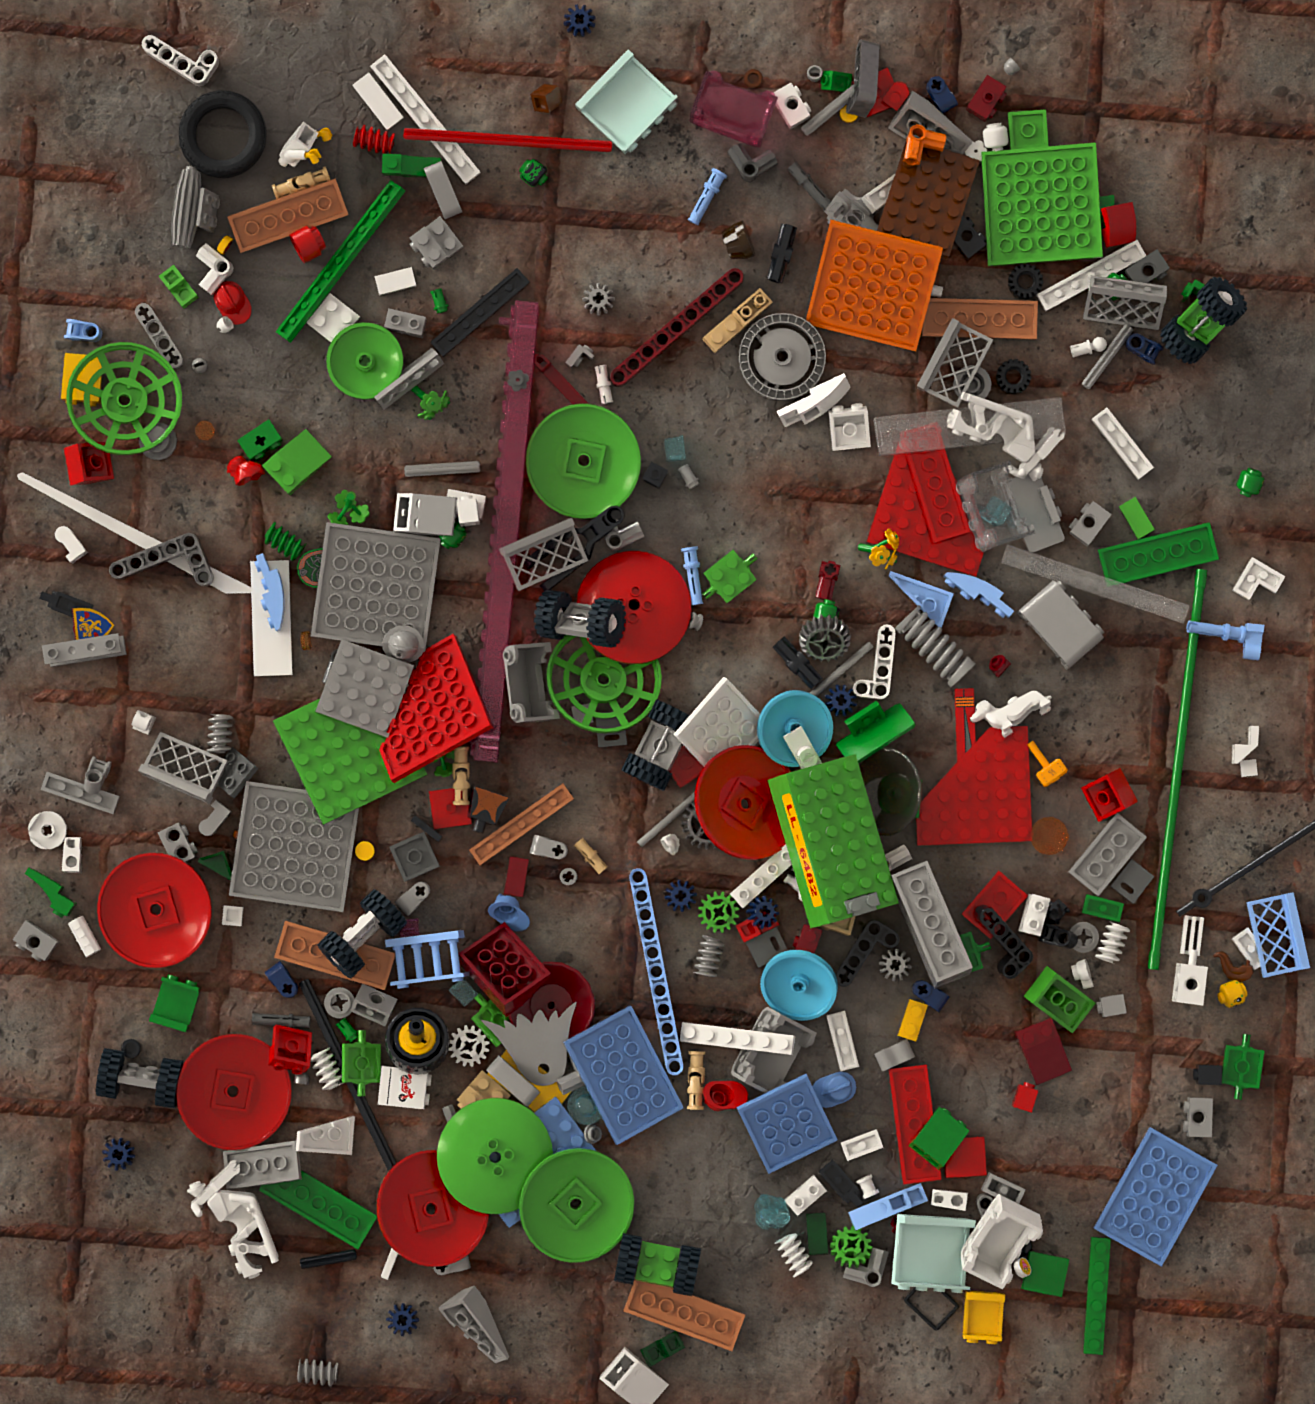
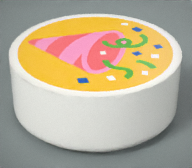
M1021 1257L1014 1261V1270L1019 1277L1024 1278L1031 1274V1266L1025 1258Z

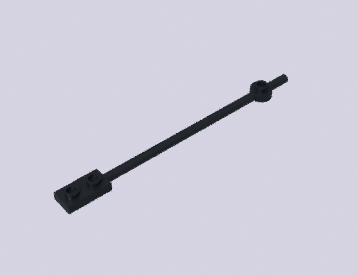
M1315 820L1210 889H1197L1192 895V900L1176 910L1178 916L1181 917L1195 907L1205 908L1209 906L1213 895L1315 829ZM1201 894L1205 897L1203 902L1198 900V896Z

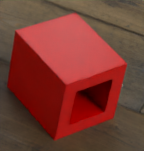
M1024 1082L1023 1085L1018 1084L1012 1106L1032 1113L1039 1090L1034 1089L1035 1085Z

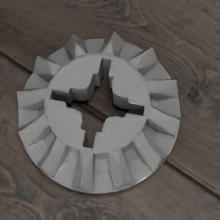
M1079 922L1070 931L1078 936L1082 934L1084 929L1085 935L1092 938L1086 939L1084 946H1082L1081 939H1078L1077 945L1073 949L1081 953L1090 952L1098 944L1099 933L1092 924Z
M334 988L327 993L324 1006L327 1013L332 1017L344 1018L352 1013L350 1010L355 998L345 988ZM337 994L341 1000H348V1002L342 1004L343 1011H341L339 1006H332L337 1001Z

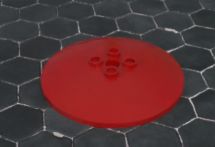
M624 551L601 560L585 576L577 596V603L592 605L593 603L595 604L596 599L601 597L619 600L625 606L623 610L626 611V616H624V619H626V623H624L625 631L622 632L623 637L620 639V643L616 644V647L592 645L589 641L590 638H586L589 644L600 654L620 663L643 664L665 656L681 641L690 622L691 597L683 577L669 562L647 552ZM631 601H637L640 607L637 610H631L628 604Z
M751 745L730 747L719 752L707 762L696 783L695 809L703 831L715 846L733 857L746 860L763 859L782 850L781 848L786 843L767 780L791 772L788 766L775 762L762 748ZM742 799H745L748 802L747 809L742 807Z
M153 852L133 856L120 863L111 871L99 893L97 915L102 934L117 954L139 966L161 968L185 960L199 948L211 924L212 905L208 889L194 868L175 856ZM153 904L160 905V914L152 912Z
M226 1034L204 1042L189 1055L179 1074L176 1100L182 1120L197 1138L216 1148L241 1150L260 1144L279 1128L290 1106L291 1080L287 1069L277 1071L273 1068L274 1066L268 1065L269 1049L271 1046L252 1036ZM230 1086H236L237 1094L233 1097H230L227 1093Z
M437 1150L420 1151L400 1160L385 1176L377 1198L378 1222L386 1241L404 1259L421 1266H446L466 1257L479 1244L489 1219V1214L477 1212L462 1205L446 1189L438 1170ZM428 1204H432L435 1208V1212L432 1215L426 1211Z

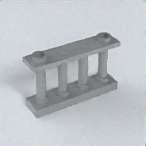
M119 633L42 645L45 665L50 664V667L127 655L124 636H119Z

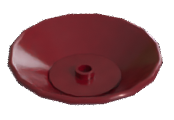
M542 962L551 973V976L519 1009L508 1015L510 1022L516 1027L517 1015L521 1014L532 1023L538 1010H541L549 1021L550 1016L555 1010L559 1018L569 1006L577 1002L569 1028L568 1039L588 1029L594 1018L595 998L590 983L577 969L562 962ZM551 1001L555 1003L553 1009L548 1007V1003Z

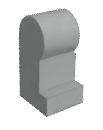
M215 800L211 805L214 811L199 824V831L205 836L215 834L232 813L218 800Z

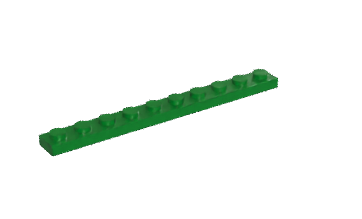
M391 180L388 182L276 330L278 335L290 343L293 341L405 193L401 186Z

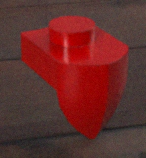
M894 82L882 100L897 111L910 94L908 85L905 82Z

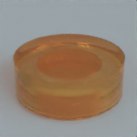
M201 421L196 425L195 433L199 439L206 441L214 436L215 429L210 422Z
M310 631L301 632L300 639L303 650H311Z

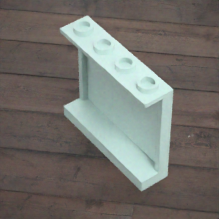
M627 50L584 94L575 106L613 144L626 154L628 151L630 153L633 152L638 146L637 142L641 138L645 139L651 133L650 128L654 124H660L665 118L663 115L668 110L671 112L677 106L678 96H674L634 58L633 53Z
M897 1214L891 1284L897 1285L898 1289L910 1290V1287H916V1290L927 1291L928 1288H934L933 1291L945 1292V1289H951V1292L963 1293V1290H970V1287L965 1286L966 1271L962 1270L961 1249L969 1237L970 1228H975L976 1220Z

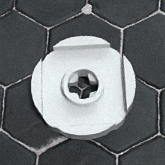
M44 811L38 813L31 819L28 825L31 842L41 849H54L60 846L67 836L68 827L65 820L55 812ZM50 825L53 831L52 834L44 835L43 827Z

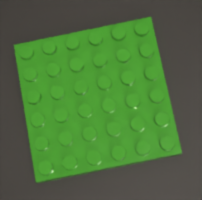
M1096 143L981 152L988 267L1103 258Z
M320 699L273 720L323 825L427 775L424 767L393 783L379 751L386 737L315 712Z

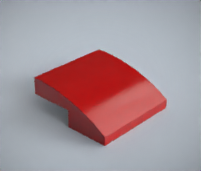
M1133 202L1101 209L1106 228L1101 229L1106 248L1132 243L1136 240V216Z
M983 1136L966 1137L963 1139L944 1165L946 1178L987 1175L985 1139Z

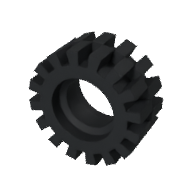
M1026 263V265L1020 264L1013 269L1008 278V286L1010 287V292L1012 291L1015 297L1028 300L1040 292L1043 285V275L1039 269L1035 268L1036 266ZM1021 275L1031 276L1033 285L1030 288L1024 289L1020 287L1018 279Z
M1009 359L1003 362L997 370V385L1007 394L1015 395L1022 393L1031 381L1029 366L1025 365L1024 361H1019L1018 359ZM1017 370L1021 374V380L1017 384L1009 383L1006 379L1008 371Z

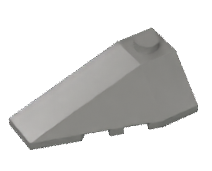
M911 91L900 106L888 129L904 139L907 138L911 127L916 124L924 126L926 130L946 134L944 149L962 155L972 144V140L934 105L914 91Z
M475 1286L461 1290L438 1308L453 1327L457 1325L465 1332L464 1337L473 1339L478 1344V1349L494 1363L509 1358L487 1302Z

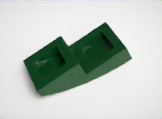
M806 1214L809 1255L828 1254L826 1214Z
M674 1331L640 1349L648 1367H651L684 1349L685 1346L678 1332Z

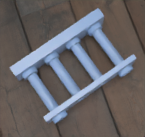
M464 930L385 940L386 947H392L395 950L398 981L390 982V985H397V989L409 987V983L452 978V982L464 981L463 977L469 976V972L461 973L457 947L458 938H465ZM441 940H447V944L449 943L453 974L442 975L439 951ZM429 942V946L432 949L435 974L432 977H424L421 947L422 943ZM410 944L414 953L416 979L406 980L402 949H404V945Z

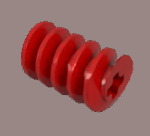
M363 125L361 129L357 126L353 147H357L360 143L361 149L367 146L368 151L371 152L375 147V153L377 154L381 149L382 154H387L388 152L391 154L395 133L388 137V131L381 135L380 129L373 133V127L366 131V125Z

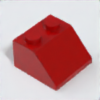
M97 442V443H98V444H101V445H103V446H105V443H106V442ZM77 443L64 448L70 486L86 485L114 479L110 453L99 450L89 443Z
M1121 768L1081 787L1098 822L1138 802Z

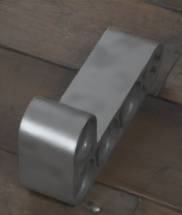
M860 39L857 44L854 89L846 107V113L866 118L876 102L880 45Z

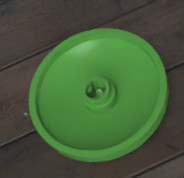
M357 323L344 328L332 340L327 352V369L335 386L344 394L361 400L374 399V396L401 376L403 353L397 339L384 327L373 323Z

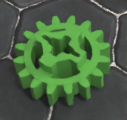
M714 892V897L708 894L707 901L701 900L704 906L698 907L699 910H702L698 917L704 918L701 924L707 923V930L713 927L714 933H716L717 929H720L721 933H723L725 927L728 930L731 929V923L736 925L733 919L739 918V915L735 914L739 907H734L736 900L731 902V895L724 897V892H722L718 896ZM716 899L723 900L721 904L714 905L711 903V901ZM724 904L722 910L724 915L718 916L715 918V920H713V918L715 917V912L713 910L715 908L719 909ZM728 904L730 905L732 910L731 916H729L726 912V907L728 906ZM706 908L711 911L712 917L710 920L706 917ZM723 919L727 922L723 925H714L717 920Z
M845 1226L843 1232L837 1230V1236L833 1235V1242L830 1244V1248L833 1249L831 1250V1255H836L835 1262L841 1260L842 1267L846 1263L848 1268H851L852 1264L858 1268L859 1262L865 1264V1258H870L871 1254L869 1252L872 1251V1246H870L872 1240L866 1239L868 1233L862 1234V1228L855 1231L854 1226L851 1227V1230H848ZM839 1242H841V1245L843 1246L841 1250H839L838 1247ZM861 1244H863V1246H864V1251H863V1253L861 1252V1249H860Z

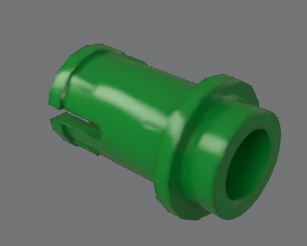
M442 288L431 291L430 293L435 305L434 311L437 314L447 312L449 305L446 304Z
M346 1018L336 1024L346 1037V1041L352 1043L358 1038V1030L355 1031Z

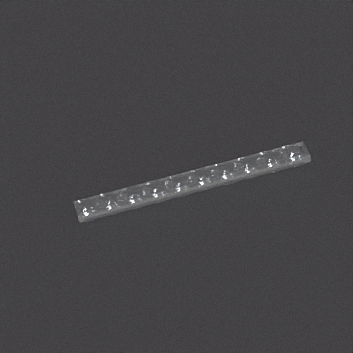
M1010 545L1006 546L1001 561L1003 564L1054 581H1060L1063 584L1183 624L1190 605Z

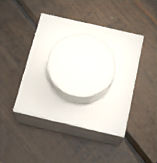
M224 905L222 925L242 926L244 907Z

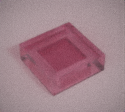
M418 918L407 920V925L400 930V938L420 935Z

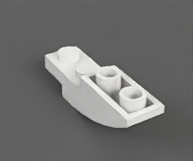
M842 374L809 389L810 396L777 411L784 427L800 420L805 425L823 415L841 400L850 389V384L845 374Z

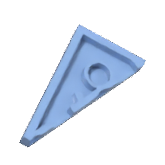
M890 571L889 577L917 606H921L923 612L928 613V618L933 619L937 627L942 628L954 593Z

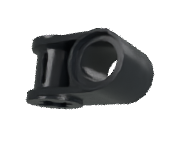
M1044 922L1043 933L1038 941L1067 949H1072L1077 945L1078 938L1075 933ZM1068 935V941L1064 943V938Z

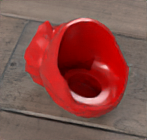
M236 456L227 465V473L234 477L237 486L245 485L251 480H258L261 475L265 474L261 464L247 461L243 456Z

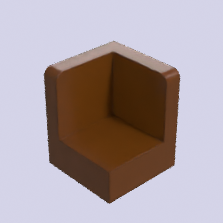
M543 84L531 93L534 111L550 113L562 104L560 89L557 85Z

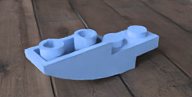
M262 553L256 556L257 561L254 562L257 571L263 574L264 579H261L264 589L269 590V592L262 594L261 604L264 611L268 610L270 617L267 619L271 629L275 628L278 632L281 630L285 611L283 584L279 570L274 569L270 571L266 557Z
M947 572L943 576L946 579L944 582L952 588L956 586L961 590L960 595L965 599L969 600L971 598L974 600L977 595L981 596L979 600L987 606L991 604L996 608L995 612L1000 617L1004 618L1006 616L1009 618L1014 610L1000 600L1004 593L988 582L960 573Z
M919 1183L850 1211L848 1214L855 1230H858L927 1202L928 1199L922 1184Z

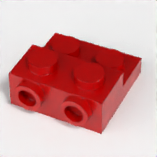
M276 1024L273 1028V1041L269 1049L268 1065L274 1066L273 1068L277 1071L284 1069L292 1070V1073L295 1075L305 1073L310 1067L312 1032Z

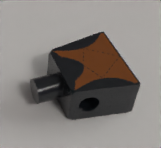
M473 786L471 788L470 805L467 815L468 818L475 820L472 831L483 834L486 824L496 825L509 797Z

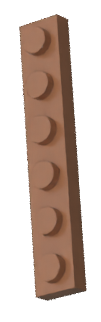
M562 783L469 849L478 864L482 865L574 800L573 796Z

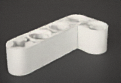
M148 35L142 40V47L149 56L196 86L206 85L219 65L216 53L211 50L204 51L198 60L194 62L155 36ZM153 42H154V45L156 46V48L159 49L158 52H157V50L154 49L153 47H150V48H149V47H148V44H149V43H150V44H153ZM165 52H171L172 57L168 60H164L163 54ZM212 56L214 57V62L206 64L205 59ZM187 62L188 67L185 70H180V63ZM202 72L204 77L201 80H195L196 73Z
M891 625L881 626L877 633L873 681L858 680L853 685V693L859 698L882 700L889 695L895 644V629ZM886 628L888 632L892 633L887 638V642H891V645L886 643L880 644V641L884 642L885 637L881 632H884ZM883 647L890 651V655L887 658H883L879 654V650ZM881 666L888 670V674L885 677H881L877 673L878 668ZM860 683L867 687V691L864 694H859L856 690V686ZM879 685L884 686L886 689V693L883 696H879L875 692L876 687Z

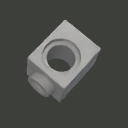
M1123 994L1099 997V1002H1096L1098 1014L1101 1013L1102 1017L1127 1013Z

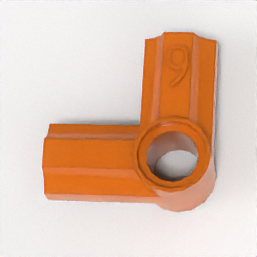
M913 125L906 138L907 144L903 161L908 165H919L923 147L942 152L946 142V134L926 130L922 125Z

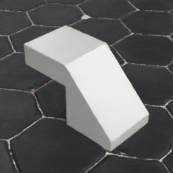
M1249 726L1248 745L1234 744L1232 746V764H1238L1258 746L1259 726Z

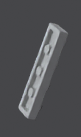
M46 772L40 789L110 814L115 813L120 796L103 790L96 794H89L84 790V784L50 772Z

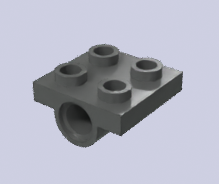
M232 747L223 758L228 760V764L217 785L235 799L245 786L246 781L252 778L258 768ZM219 763L213 771L219 770L222 763Z

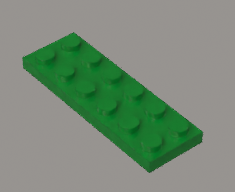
M1210 522L1098 549L1107 587L1219 560Z
M301 1170L302 1180L261 1185L259 1191L356 1249H359L377 1219L375 1213Z

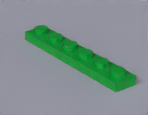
M1091 1237L1083 1344L1084 1354L1103 1355L1111 1238Z

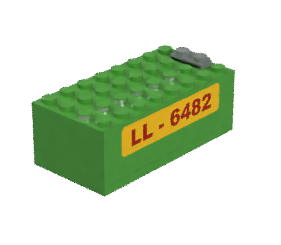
M856 754L789 772L767 780L810 928L830 924L899 903Z

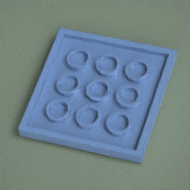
M807 1074L736 1107L768 1174L838 1140Z

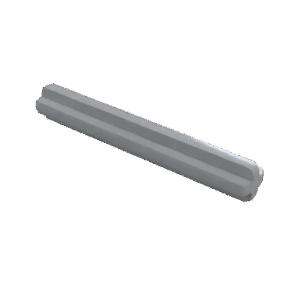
M854 84L801 127L806 136H809L847 105L853 93Z
M1127 324L1123 326L1083 380L1082 385L1085 388L1090 389L1132 333V327Z
M480 462L406 465L404 471L406 477L480 472Z

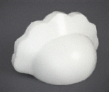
M668 834L661 839V844L671 855H675L678 852L680 844L675 834Z

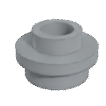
M594 1124L587 1125L584 1130L586 1142L594 1144L599 1141L602 1136L601 1129Z

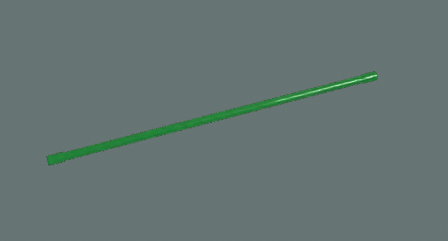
M1196 569L1191 621H1201L1208 570ZM1189 633L1154 927L1147 968L1159 970L1160 949L1199 638L1197 633Z

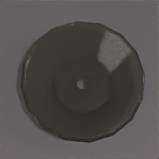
M880 749L863 760L859 768L879 836H892L903 831L915 818L921 803L922 782L918 768L909 756L896 749Z

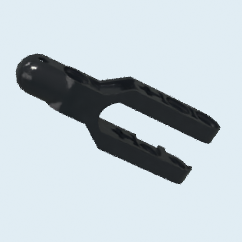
M611 506L582 528H575L577 534H581L587 539L588 543L584 551L588 561L591 559L595 543L624 520L625 512L620 506ZM571 531L564 533L562 542H566L573 537ZM549 540L544 549L553 552L557 542ZM536 550L529 557L536 560L540 550ZM543 551L539 561L547 557L549 553ZM578 554L572 560L575 562L581 560V555ZM525 559L524 565L527 570L534 567L535 562ZM585 563L554 575L539 586L545 592L546 590H551Z

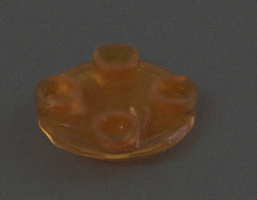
M1044 817L1038 820L1033 825L1030 834L1034 848L1046 855H1053L1062 851L1069 840L1068 830L1064 823L1054 817Z

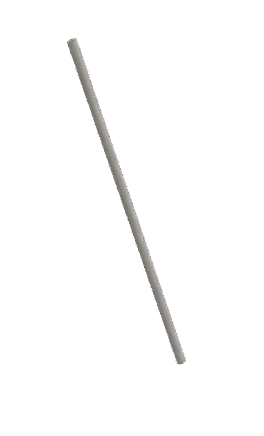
M867 642L810 693L817 697L873 648V645ZM759 741L756 743L755 746H757V747L760 746ZM695 792L640 838L637 843L643 847L685 811L687 807L692 805L691 803L695 802Z

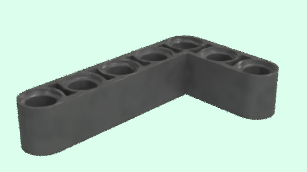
M185 533L118 560L109 567L110 575L121 580L185 555L197 584L206 587L211 585L214 580L200 540L192 533ZM188 537H193L195 540L192 547H187L185 544ZM171 544L177 546V551L174 554H169L167 550ZM153 551H157L159 558L153 562L150 559V554ZM195 555L202 557L199 565L193 564L192 559ZM139 558L141 566L135 569L132 566V562L134 559ZM121 565L124 571L120 576H117L114 570L117 566ZM206 572L209 575V579L207 582L202 583L199 577L202 573Z

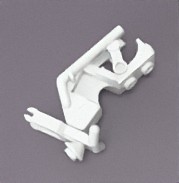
M963 392L961 399L969 402L968 408L972 422L970 426L967 425L961 417V411L953 409L947 418V427L953 429L952 433L963 436L964 433L969 434V439L980 442L981 439L988 441L995 433L1000 434L1004 440L1003 451L1022 462L1018 469L1011 464H1007L1005 467L1006 471L1021 479H1024L1027 474L1032 481H1036L1037 478L1040 479L1043 474V468L1041 463H1039L1040 460H1043L1060 440L1064 438V432L1058 436L1061 429L1054 430L1055 428L1051 427L1035 445L1033 420L1029 414ZM985 408L996 411V414L985 424Z
M232 1160L207 1186L205 1183L201 1184L200 1181L189 1185L190 1188L187 1192L196 1197L191 1202V1209L196 1217L202 1216L201 1208L207 1201L209 1208L218 1221H230L236 1225L237 1233L232 1236L230 1240L231 1245H228L231 1255H236L238 1263H235L238 1274L242 1273L244 1278L249 1277V1279L260 1275L259 1272H262V1266L252 1264L245 1256L246 1253L261 1254L262 1256L269 1255L271 1263L279 1261V1256L255 1194L251 1192L220 1190L231 1178L240 1172V1164L236 1165L237 1163L235 1162L237 1160ZM258 1227L263 1241H248L246 1238Z

